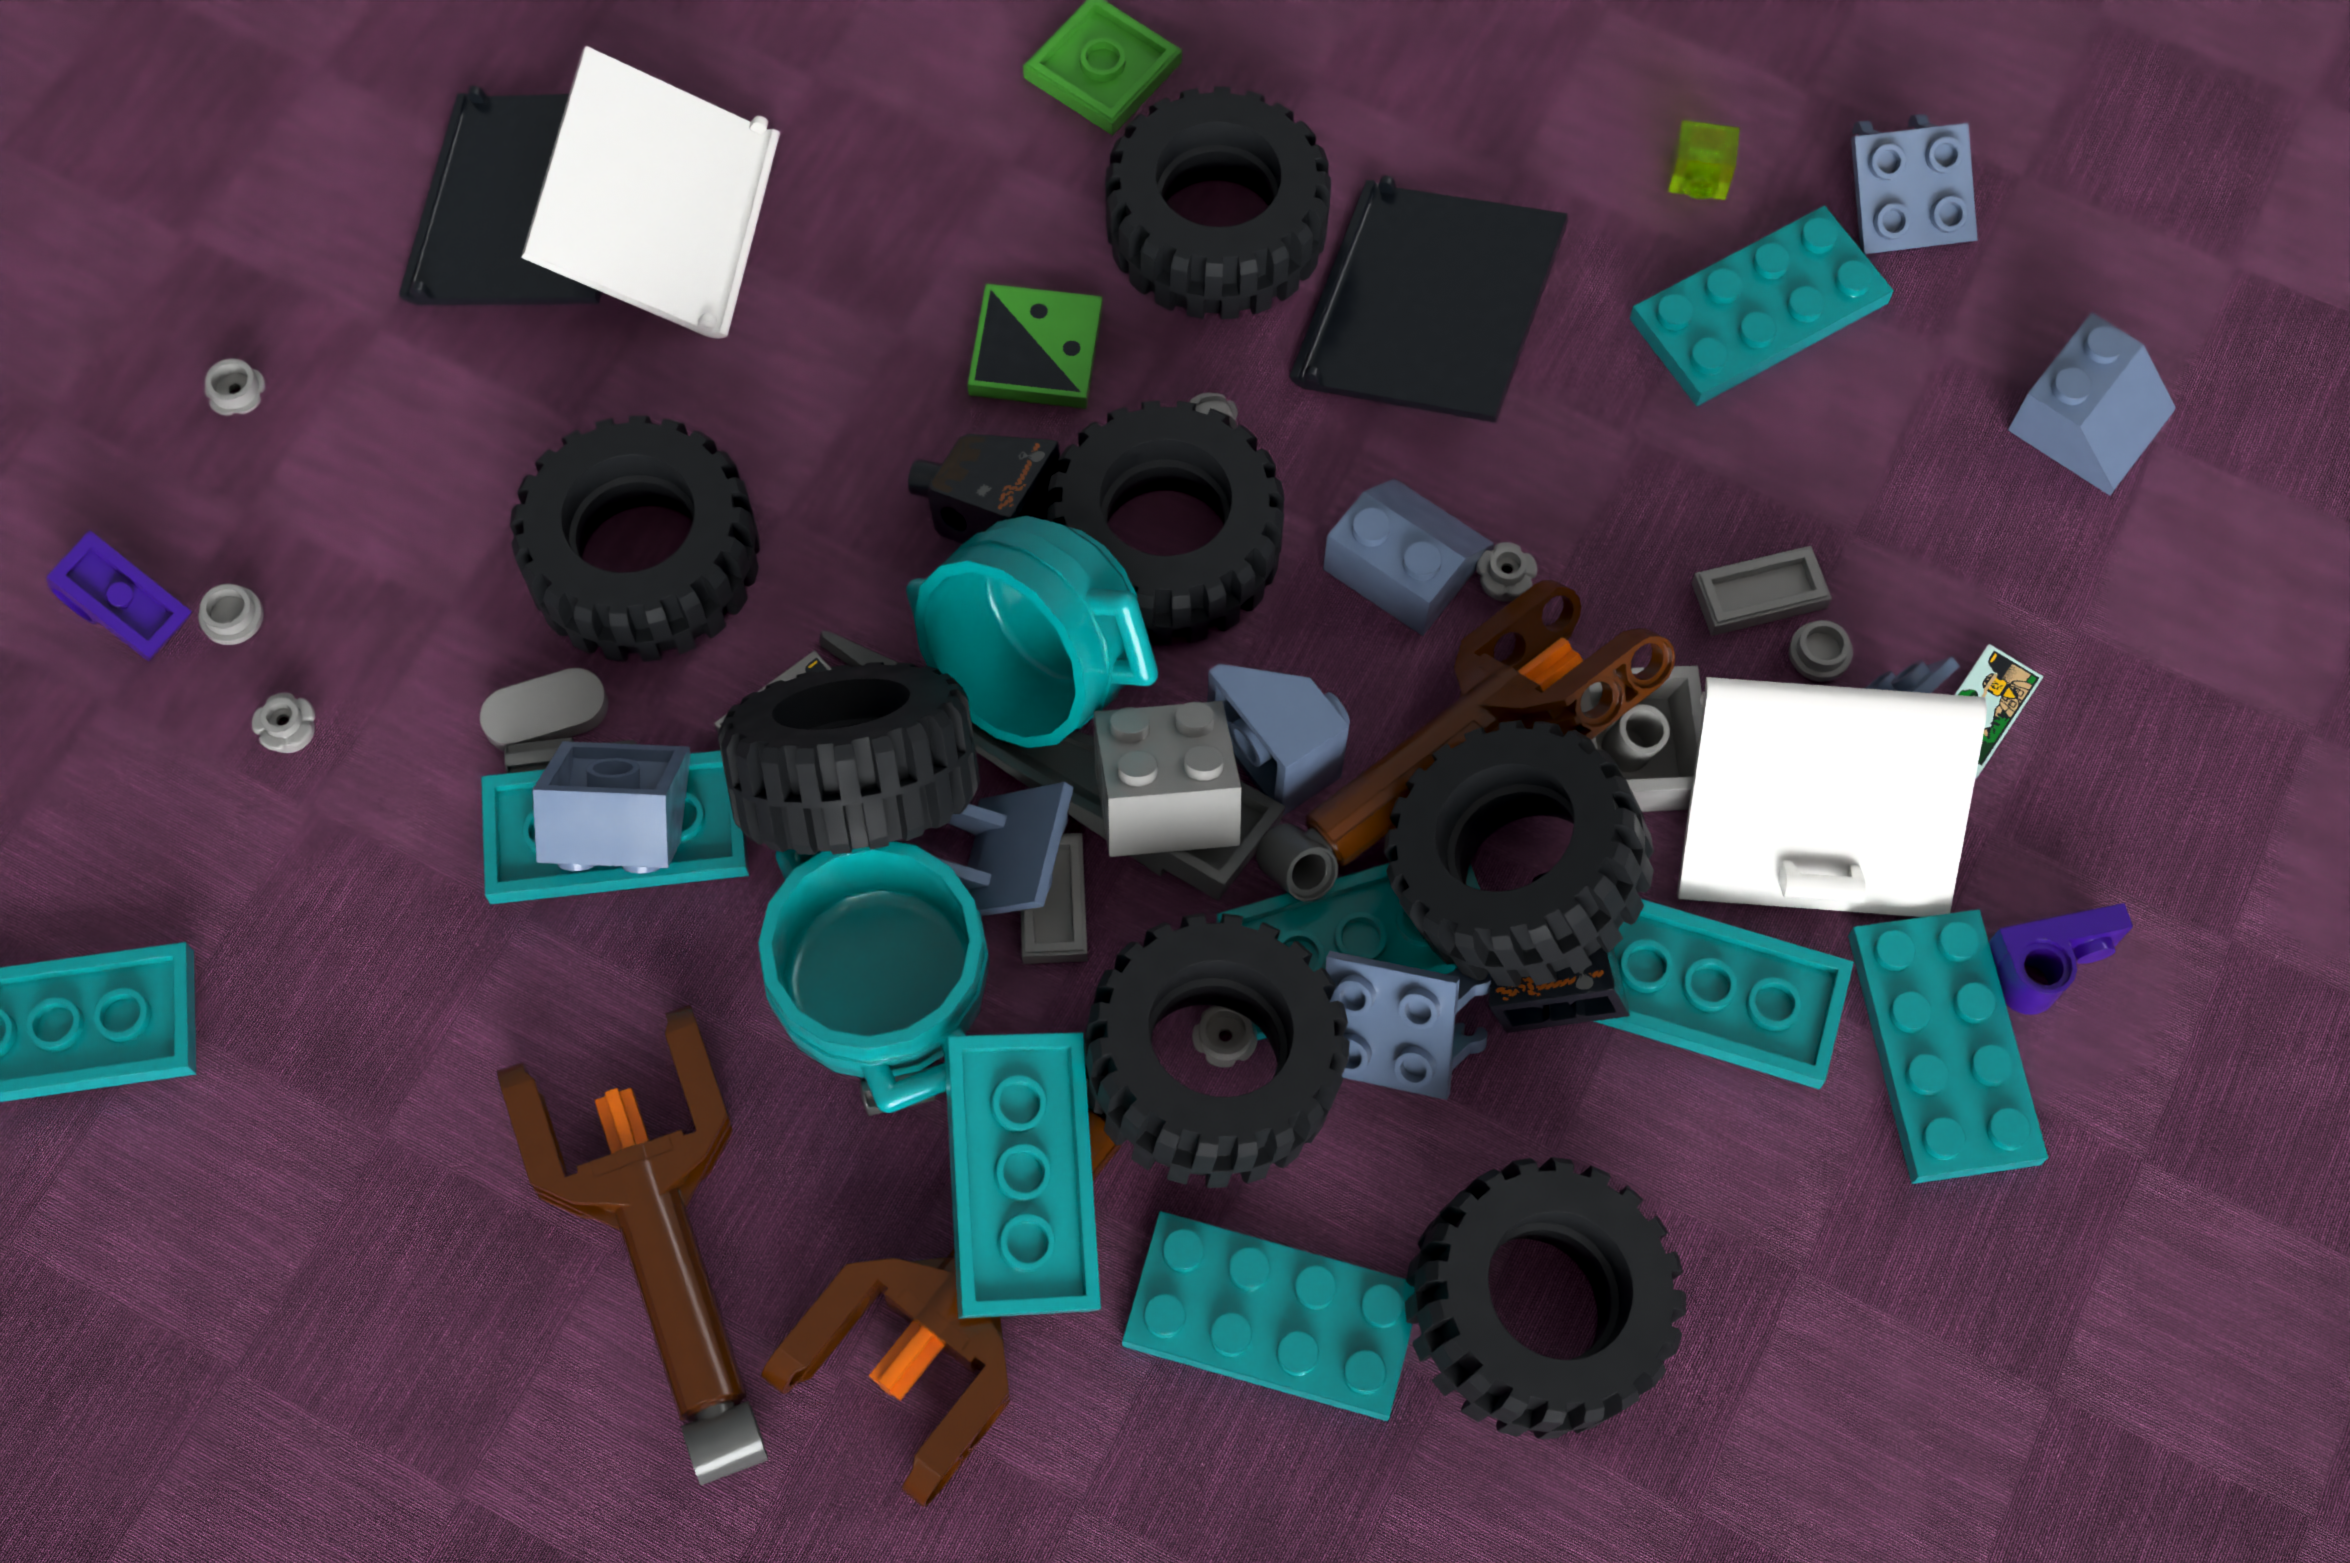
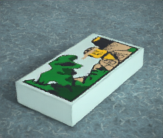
M1988 644L1955 694L1985 697L1986 723L1975 776L1976 779L2043 679L2042 675Z

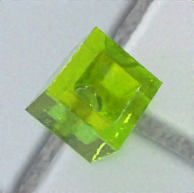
M1682 120L1672 153L1668 192L1685 194L1695 199L1714 198L1725 200L1736 168L1740 128Z

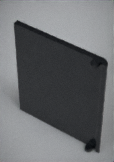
M475 85L469 87L467 94L457 93L398 295L400 298L416 305H570L600 303L601 291L521 258L569 94L487 96L482 88Z
M1387 175L1381 177L1379 184L1374 180H1366L1289 376L1290 379L1299 387L1308 390L1496 423L1569 221L1568 213L1397 188L1395 180Z

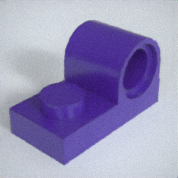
M90 530L46 576L48 588L63 604L89 623L95 625L99 622L148 662L192 614L191 610Z
M2125 903L1999 928L1989 941L2006 1005L2012 1010L2025 1015H2037L2047 1011L2074 982L2077 973V963H2093L2113 955L2116 952L2115 946L2133 928ZM2025 966H2033L2043 972L2048 980V985L2038 984L2029 978L2025 971Z

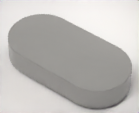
M569 668L495 691L482 705L480 724L490 743L502 751H505V745L568 738L588 732L602 722L608 710V697L602 682L594 673L582 668Z

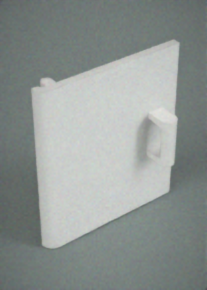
M585 46L581 52L521 258L704 336L716 339L725 338L728 336L780 132L773 128L767 129L768 120L765 117L756 116L750 122Z
M1706 677L1705 692L1703 691L1700 697L1703 713L1677 888L1678 899L1914 917L1950 913L1986 723L1987 705L1985 697Z

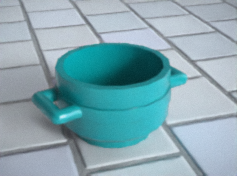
M1030 516L998 521L985 532L975 534L962 544L927 579H913L906 587V596L914 617L919 650L927 666L939 669L942 674L948 673L960 684L967 694L971 722L996 739L1025 748L1057 745L1075 729L1082 728L1094 718V711H1102L1118 697L1119 691L1126 685L1149 686L1155 683L1158 678V668L1137 600V594L1125 569L1103 544L1082 530Z
M892 841L886 847L870 850V847L852 849V853L832 854V851H818L815 855L798 854L793 849H788L784 852L776 851V861L785 881L768 903L758 946L769 1006L792 1041L802 1052L833 1072L865 1078L877 1107L885 1113L899 1111L945 1092V1062L896 1082L894 1076L918 1072L944 1056V1040L948 1036H966V1032L980 1014L990 961L981 915L976 908L975 900L949 865L912 844Z

